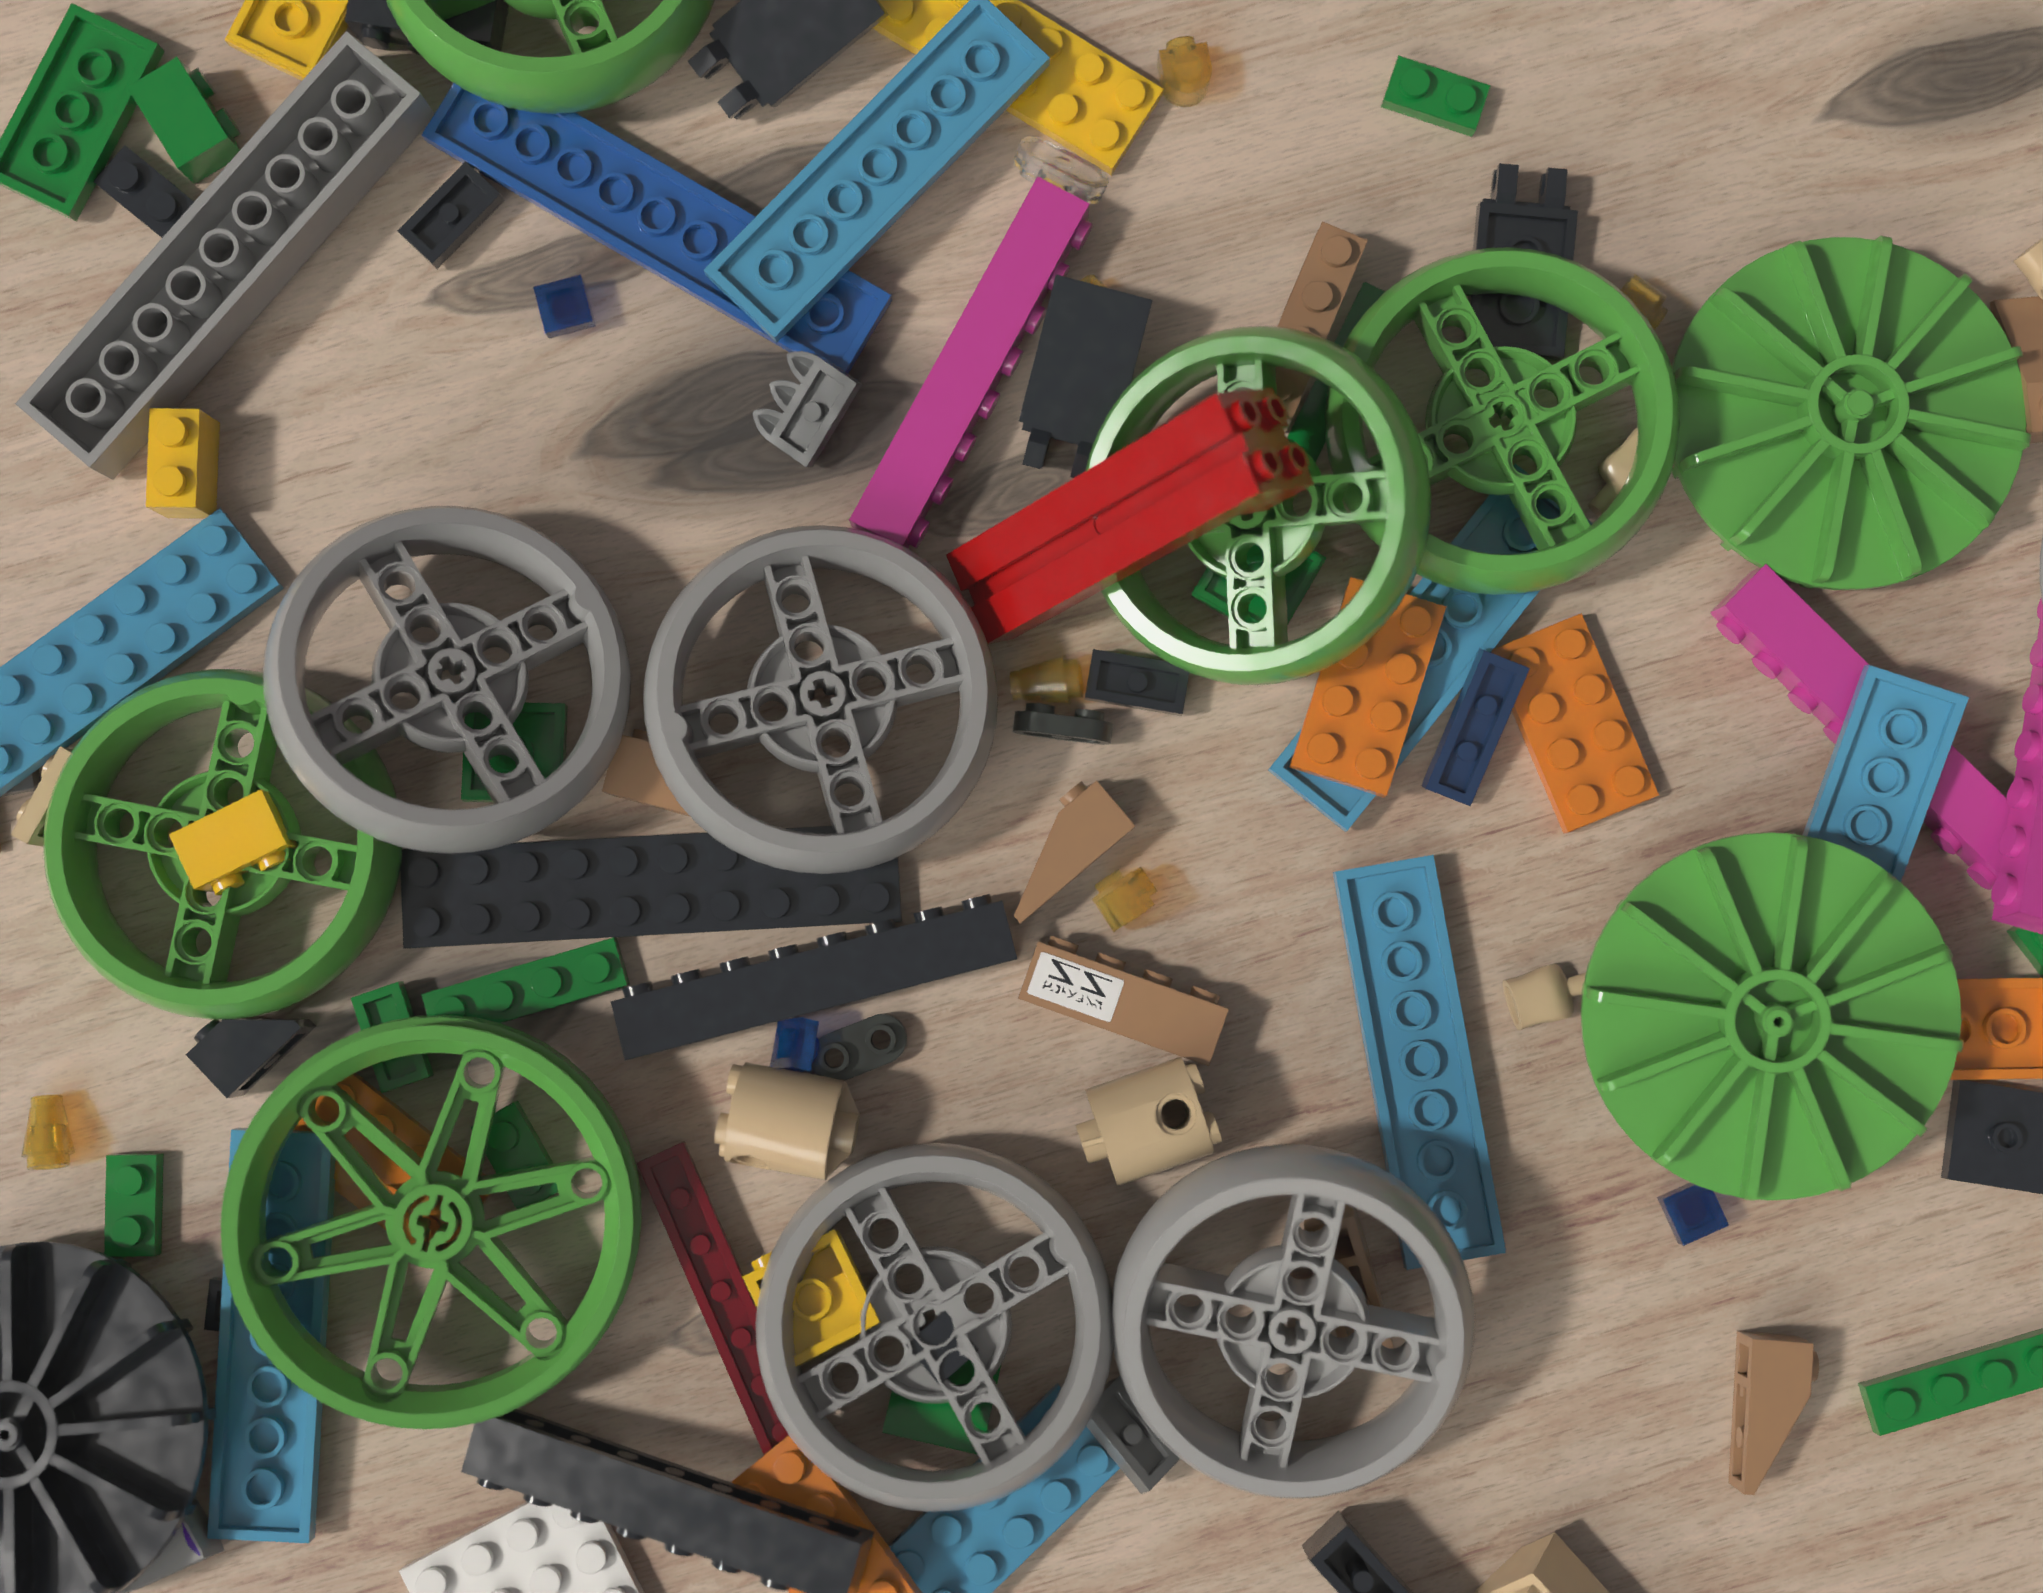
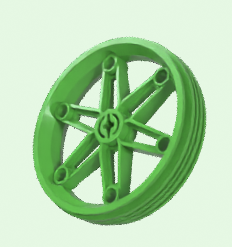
M424 1015L391 1020L356 1032L310 1057L284 1079L269 1095L253 1117L233 1158L223 1194L221 1249L226 1277L233 1300L243 1322L260 1349L278 1370L295 1385L320 1402L344 1414L371 1423L396 1428L427 1430L454 1428L483 1422L507 1414L535 1400L556 1386L579 1366L610 1327L630 1284L640 1244L642 1202L638 1170L626 1133L605 1096L581 1069L547 1043L510 1026L469 1016ZM423 1053L463 1055L423 1158L337 1084L361 1069L396 1057ZM477 1057L485 1058L492 1063L495 1074L491 1083L478 1084L470 1078L468 1065L472 1059ZM505 1067L535 1083L566 1111L583 1135L593 1157L481 1176ZM320 1096H330L337 1101L340 1113L335 1122L323 1121L317 1115L315 1105ZM468 1099L479 1102L463 1175L461 1177L451 1172L437 1171L464 1101ZM303 1119L368 1197L372 1205L266 1240V1205L273 1171L286 1141L299 1121ZM355 1127L412 1177L402 1184L395 1194L389 1190L344 1136L351 1128ZM584 1168L593 1169L599 1173L602 1179V1186L593 1193H584L576 1187L574 1174ZM556 1182L559 1195L485 1220V1210L480 1195ZM428 1195L414 1208L413 1212L410 1215V1210L414 1201L419 1197ZM441 1196H444L440 1208L442 1211L441 1219L448 1222V1224H442L431 1238L430 1243H428L431 1232V1220L423 1216L429 1215L439 1203ZM604 1200V1237L599 1263L586 1294L571 1317L566 1320L561 1311L546 1296L498 1235ZM462 1218V1226L459 1236L456 1237L453 1241L445 1243L456 1232L457 1228L461 1223ZM385 1220L386 1232L391 1244L319 1257L313 1256L311 1244ZM476 1245L482 1249L526 1302L517 1312L460 1263L461 1260L473 1251ZM281 1247L291 1254L293 1265L290 1270L280 1271L271 1265L269 1261L271 1248ZM411 1263L422 1268L434 1270L405 1341L392 1336L408 1265ZM389 1264L365 1371L340 1359L319 1343L290 1309L278 1284ZM448 1281L531 1352L530 1355L519 1362L478 1379L443 1385L408 1383ZM538 1318L549 1319L555 1325L557 1334L549 1340H538L530 1332V1322ZM385 1358L397 1361L402 1369V1377L397 1380L382 1378L377 1370V1362Z

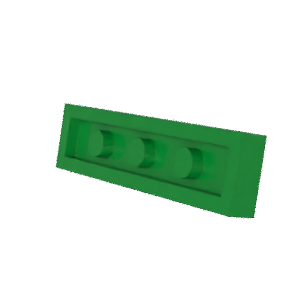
M613 937L421 995L427 1015L469 1016L504 1023L629 986L630 982L617 937Z
M2043 1328L1858 1383L1872 1431L1879 1436L2043 1388Z

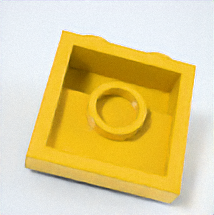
M836 1229L822 1235L811 1251L814 1255L806 1269L803 1280L796 1286L792 1304L794 1311L793 1342L795 1356L793 1357L796 1367L861 1333L860 1314L861 1309L863 1310L867 1292L860 1278L859 1270L842 1235ZM772 1252L754 1260L751 1263L754 1271L743 1276L756 1306L758 1305L762 1279ZM870 1301L866 1312L865 1330L881 1323Z

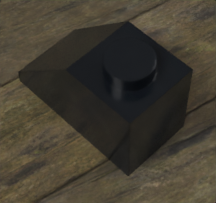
M240 1018L222 1019L221 1021L219 1019L212 1020L195 1035L194 1040L197 1044L186 1056L226 1098L244 1096L306 1037L316 1025L310 1019Z

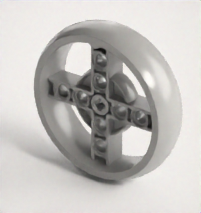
M427 506L386 514L346 532L322 549L304 567L281 601L270 629L263 668L264 698L275 739L286 761L302 784L328 810L355 829L378 840L423 852L468 853L494 849L529 837L559 820L580 803L609 767L623 736L630 707L631 674L624 633L613 606L594 576L562 545L541 531L499 513L461 506ZM452 554L488 560L524 575L551 596L499 621L491 614L470 605L459 603L439 604L413 562L412 557ZM360 579L390 629L379 645L374 658L372 685L310 714L305 692V664L309 643L322 616L334 600L350 585ZM394 585H404L413 594L406 599L399 600L390 597L386 590ZM535 625H544L553 632L554 636L545 641L538 640L531 636L528 629ZM428 627L435 630L439 637L433 642L423 643L417 641L411 634L417 628ZM584 643L589 657L593 683L588 718L583 732L570 755L556 771L544 779L512 724L519 716L526 701L529 684L528 671ZM491 647H499L505 650L510 658L502 663H493L486 659L483 652ZM448 670L452 676L461 673L460 683L454 685L451 679L442 680V671ZM404 692L414 695L419 703L412 709L403 710L395 707L391 703V699L396 694ZM478 712L486 715L491 724L485 729L475 730L468 727L464 723L463 718L469 713ZM363 716L369 719L372 727L364 733L357 734L348 731L343 724L350 717ZM402 735L412 743L429 750L447 753L464 752L494 804L472 809L455 810L427 808L409 804L373 789L358 779L343 765ZM498 755H506L512 758L517 768L510 773H499L493 770L489 760Z
M816 525L781 529L754 537L723 553L697 573L673 602L657 631L645 672L643 703L648 741L656 765L667 787L680 806L700 827L728 848L754 861L795 872L828 874L870 868L893 860L931 838L952 819L976 787L987 764L997 725L998 693L992 655L984 632L973 610L945 575L918 554L885 537L847 527ZM812 569L841 570L874 579L906 597L929 619L943 640L882 655L873 644L861 635L843 627L827 625ZM764 580L780 638L770 644L756 661L748 680L747 689L683 705L682 696L685 671L691 651L698 637L709 621L725 604L750 586ZM791 594H798L805 597L810 605L803 612L793 613L784 608L782 601ZM804 641H812L821 647L823 654L816 660L806 661L796 654L795 648ZM913 664H922L930 669L933 678L925 684H918L908 678L906 669ZM865 676H874L882 681L885 690L877 696H867L859 690L857 682ZM823 688L825 695L835 696L830 699L829 707L822 708L819 701L809 700L814 698L816 689ZM959 691L960 711L956 736L942 769L929 787L914 802L896 815L882 821L866 759L877 751L889 735L896 717L897 707ZM768 701H777L782 703L788 712L783 719L770 722L760 715L759 709ZM720 713H727L736 718L738 725L733 732L721 735L715 733L710 728V721ZM830 736H839L847 741L850 750L846 755L834 758L828 756L823 751L821 744ZM761 742L770 753L782 762L804 771L817 772L834 833L815 834L787 830L750 815L736 806L717 789L697 759ZM850 783L856 785L863 794V800L855 806L842 805L835 796V790L843 784Z
M948 1143L912 1144L871 1155L848 1166L810 1195L784 1228L770 1255L761 1283L756 1314V1347L760 1372L767 1395L777 1417L794 1443L823 1473L843 1487L870 1500L907 1510L938 1512L984 1505L1025 1487L1044 1474L1064 1456L1090 1421L1103 1394L1114 1350L1111 1314L1112 1291L1101 1253L1078 1213L1049 1183L1025 1166L1005 1156L981 1148ZM925 1182H948L972 1186L990 1192L1022 1211L1037 1225L1043 1234L988 1266L974 1256L954 1248L941 1246L920 1248L889 1190L900 1186ZM847 1215L878 1272L866 1291L867 1297L863 1310L861 1309L860 1341L803 1374L801 1367L795 1366L793 1357L795 1356L793 1342L794 1311L792 1304L796 1286L803 1280L806 1269L814 1255L811 1251L822 1235L830 1232ZM890 1219L898 1227V1239L893 1246L881 1249L873 1242L871 1236L872 1229L878 1221ZM1029 1257L1037 1263L1039 1277L1032 1286L1019 1287L1011 1280L1009 1274L1010 1267L1017 1258ZM909 1263L917 1265L924 1275V1283L921 1289L914 1294L902 1292L896 1282L899 1269ZM1067 1274L1072 1290L1076 1318L1075 1345L1072 1361L1066 1380L1053 1405L1036 1427L1025 1436L993 1379V1375L1001 1366L1010 1344L1012 1331L1010 1307ZM984 1283L993 1290L994 1304L989 1311L975 1313L967 1306L965 1301L966 1292L973 1284ZM870 1301L881 1323L865 1330L866 1312ZM931 1309H934L936 1316L946 1311L951 1316L954 1327L951 1337L945 1343L938 1346L927 1345L917 1337L922 1331V1326L928 1322L925 1313ZM887 1335L898 1338L904 1347V1356L901 1362L894 1366L882 1363L877 1355V1345ZM956 1336L958 1347L948 1350L938 1361H935L930 1350L946 1346ZM913 1338L924 1347V1350L917 1355L912 1353L910 1341ZM970 1340H971V1341L975 1344V1346L979 1349V1351H978L977 1353H976L974 1347L972 1346ZM959 1350L960 1355L968 1357L973 1362L975 1376L970 1383L957 1385L949 1378L943 1383L941 1382L939 1366L942 1359L948 1353ZM926 1359L939 1384L919 1362L920 1360ZM840 1362H848L858 1371L859 1382L853 1391L843 1392L837 1389L833 1383L832 1372ZM881 1383H884L895 1393L913 1401L932 1404L950 1402L982 1462L957 1469L935 1471L898 1466L880 1460L861 1450L834 1428L825 1416ZM990 1402L999 1409L1001 1422L995 1429L982 1431L974 1425L971 1418L972 1410L978 1403Z
M1294 1144L1254 1147L1215 1159L1192 1171L1169 1188L1142 1218L1119 1262L1112 1289L1111 1314L1114 1355L1122 1382L1141 1418L1157 1438L1176 1456L1195 1470L1232 1488L1257 1495L1299 1499L1325 1497L1348 1492L1388 1475L1420 1451L1443 1425L1459 1398L1471 1364L1475 1336L1473 1292L1466 1266L1448 1230L1428 1204L1393 1174L1369 1161L1330 1148ZM1292 1194L1281 1245L1255 1252L1237 1265L1229 1276L1164 1263L1178 1242L1192 1228L1213 1214L1246 1200L1263 1196ZM1345 1203L1378 1218L1402 1238L1417 1256L1430 1285L1435 1318L1367 1305L1365 1296L1357 1281L1339 1261L1333 1258ZM1308 1218H1319L1326 1223L1321 1230L1316 1232H1308L1300 1227V1224ZM1297 1267H1308L1315 1272L1310 1278L1305 1280H1297L1289 1275ZM1184 1294H1193L1202 1301L1196 1306L1187 1307L1180 1304L1177 1299ZM1237 1304L1246 1305L1253 1310L1244 1317H1236L1228 1312L1232 1306ZM1288 1317L1299 1319V1321L1295 1322V1327L1284 1326V1324H1287ZM1149 1325L1217 1339L1220 1350L1236 1375L1250 1386L1240 1432L1208 1417L1179 1393L1160 1365L1152 1344ZM1339 1326H1349L1355 1330L1354 1333L1345 1338H1338L1330 1333ZM1392 1336H1399L1406 1340L1403 1345L1397 1348H1387L1382 1345L1383 1341ZM1278 1363H1285L1293 1368L1289 1373L1283 1375L1272 1373L1269 1370L1270 1367ZM1354 1368L1414 1380L1392 1405L1370 1421L1337 1435L1314 1440L1292 1441L1302 1398L1316 1396L1334 1388L1348 1377ZM1266 1411H1275L1282 1415V1417L1275 1421H1265L1259 1416Z

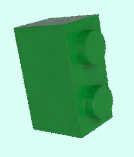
M175 57L127 87L177 169L194 185L228 165L241 150L234 139L241 134L240 130L224 108L217 111L209 98L215 95L216 92L199 68L190 71L178 57Z

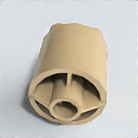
M1181 1057L1085 1089L1094 1119L1076 1125L1088 1164L1108 1158L1117 1186L1214 1154L1213 1145L1222 1142L1213 1113H1209V1111L1202 1112L1197 1095L1205 1093L1198 1068L1195 1063L1185 1065ZM1179 1099L1185 1106L1186 1114L1181 1124L1174 1127L1165 1126L1160 1115L1163 1105L1169 1100Z
M745 1062L743 1066L732 1065L727 1082V1094L732 1095L729 1114L720 1113L715 1132V1143L720 1144L719 1156L724 1157L725 1161L827 1181L828 1177L853 1153L858 1134L860 1114L846 1081Z

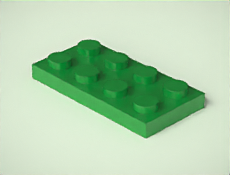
M71 3L0 138V186L77 222L96 186L93 181L105 168L137 107V103L127 87L156 70L165 53L163 48L158 43Z

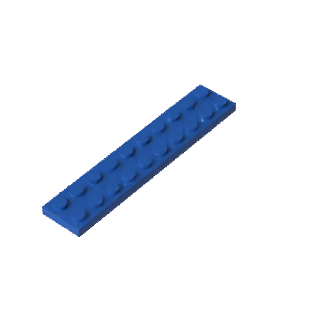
M454 83L422 133V137L430 145L462 163L466 161L474 170L786 351H804L825 357L848 374L892 302L891 294L848 270L776 343L704 273V269L755 218L749 212L577 113L548 114L511 109L489 102Z

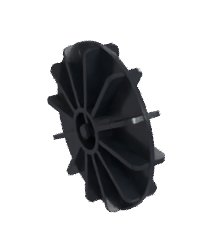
M23 1242L0 1246V1593H118L135 1582L161 1555L175 1536L185 1516L193 1514L198 1504L194 1496L205 1462L208 1443V1422L216 1418V1407L208 1408L207 1390L202 1367L194 1344L188 1334L193 1329V1326L188 1318H179L163 1295L149 1281L132 1269L131 1263L75 1244Z

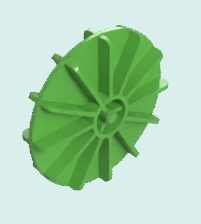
M1880 235L1875 240L1856 237H1830L1804 242L1796 241L1765 254L1732 275L1706 300L1682 336L1672 363L1680 406L1679 439L1672 474L1674 479H1680L1683 489L1694 508L1709 528L1722 540L1720 545L1725 550H1734L1759 568L1767 564L1779 577L1799 583L1800 587L1830 590H1866L1905 582L1933 570L1966 548L1994 521L1995 515L2012 487L2019 469L2022 452L2030 446L2031 434L2026 432V413L2021 373L2017 360L2024 355L2020 346L2011 347L2006 334L1993 313L1980 297L1968 287L1973 281L1970 276L1964 273L1958 278L1929 258L1904 247L1894 245L1891 237Z
M1775 832L1747 833L1710 841L1673 857L1653 870L1618 903L1615 911L1606 922L1591 954L1581 992V1030L1587 1064L1605 1106L1630 1139L1655 1162L1697 1186L1752 1201L1756 1199L1790 1200L1816 1196L1836 1189L1843 1191L1851 1188V1183L1866 1177L1885 1165L1901 1152L1916 1135L1922 1137L1927 1131L1924 1125L1934 1113L1946 1091L1955 1066L1957 1052H1962L1964 1041L1960 1039L1961 1004L1956 972L1951 960L1953 954L1950 947L1945 944L1936 924L1915 896L1888 871L1846 847L1818 838Z

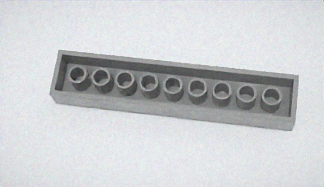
M346 31L15 404L88 467L114 480L148 441L149 409H176L427 126L435 113L422 94Z

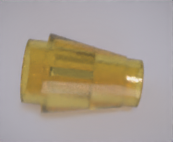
M1062 655L1017 671H1010L1009 674L1010 690L1014 701L1071 704L1072 699L1083 698L1084 695L1083 675L1079 658L1067 659L1066 655Z
M40 1095L31 1097V1107L29 1108L21 1157L27 1160V1170H50L69 1167L70 1155L75 1153L65 1106L63 1105V1096Z

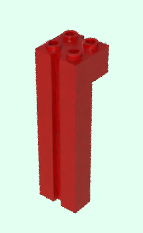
M1273 388L1215 393L946 554L960 590H969L975 604L971 609L984 632L988 645L1015 639L1236 516L1266 511L1312 486L1314 482L1308 471V458L1298 444L1289 443L1284 429L1289 427L1287 409L1282 400L1275 395Z

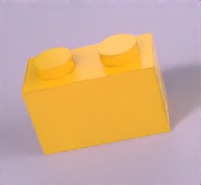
M149 409L146 483L147 508L166 518L205 519L217 510L220 422L200 409Z
M262 789L169 834L193 889L214 892L215 895H222V892L229 887L238 888L244 885L245 881L242 874L248 871H243V869L258 864L261 871H266L285 860L286 853L284 850L286 848L295 849L298 847L296 841L289 840L280 812L272 801L269 792Z

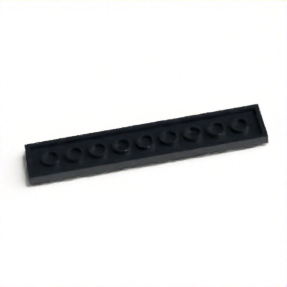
M832 826L784 828L803 833H834ZM709 833L522 842L468 853H435L402 849L400 872L403 949L872 924L894 919V922H902L899 857L870 868L850 872L828 874L801 873L775 868L754 861L728 848Z

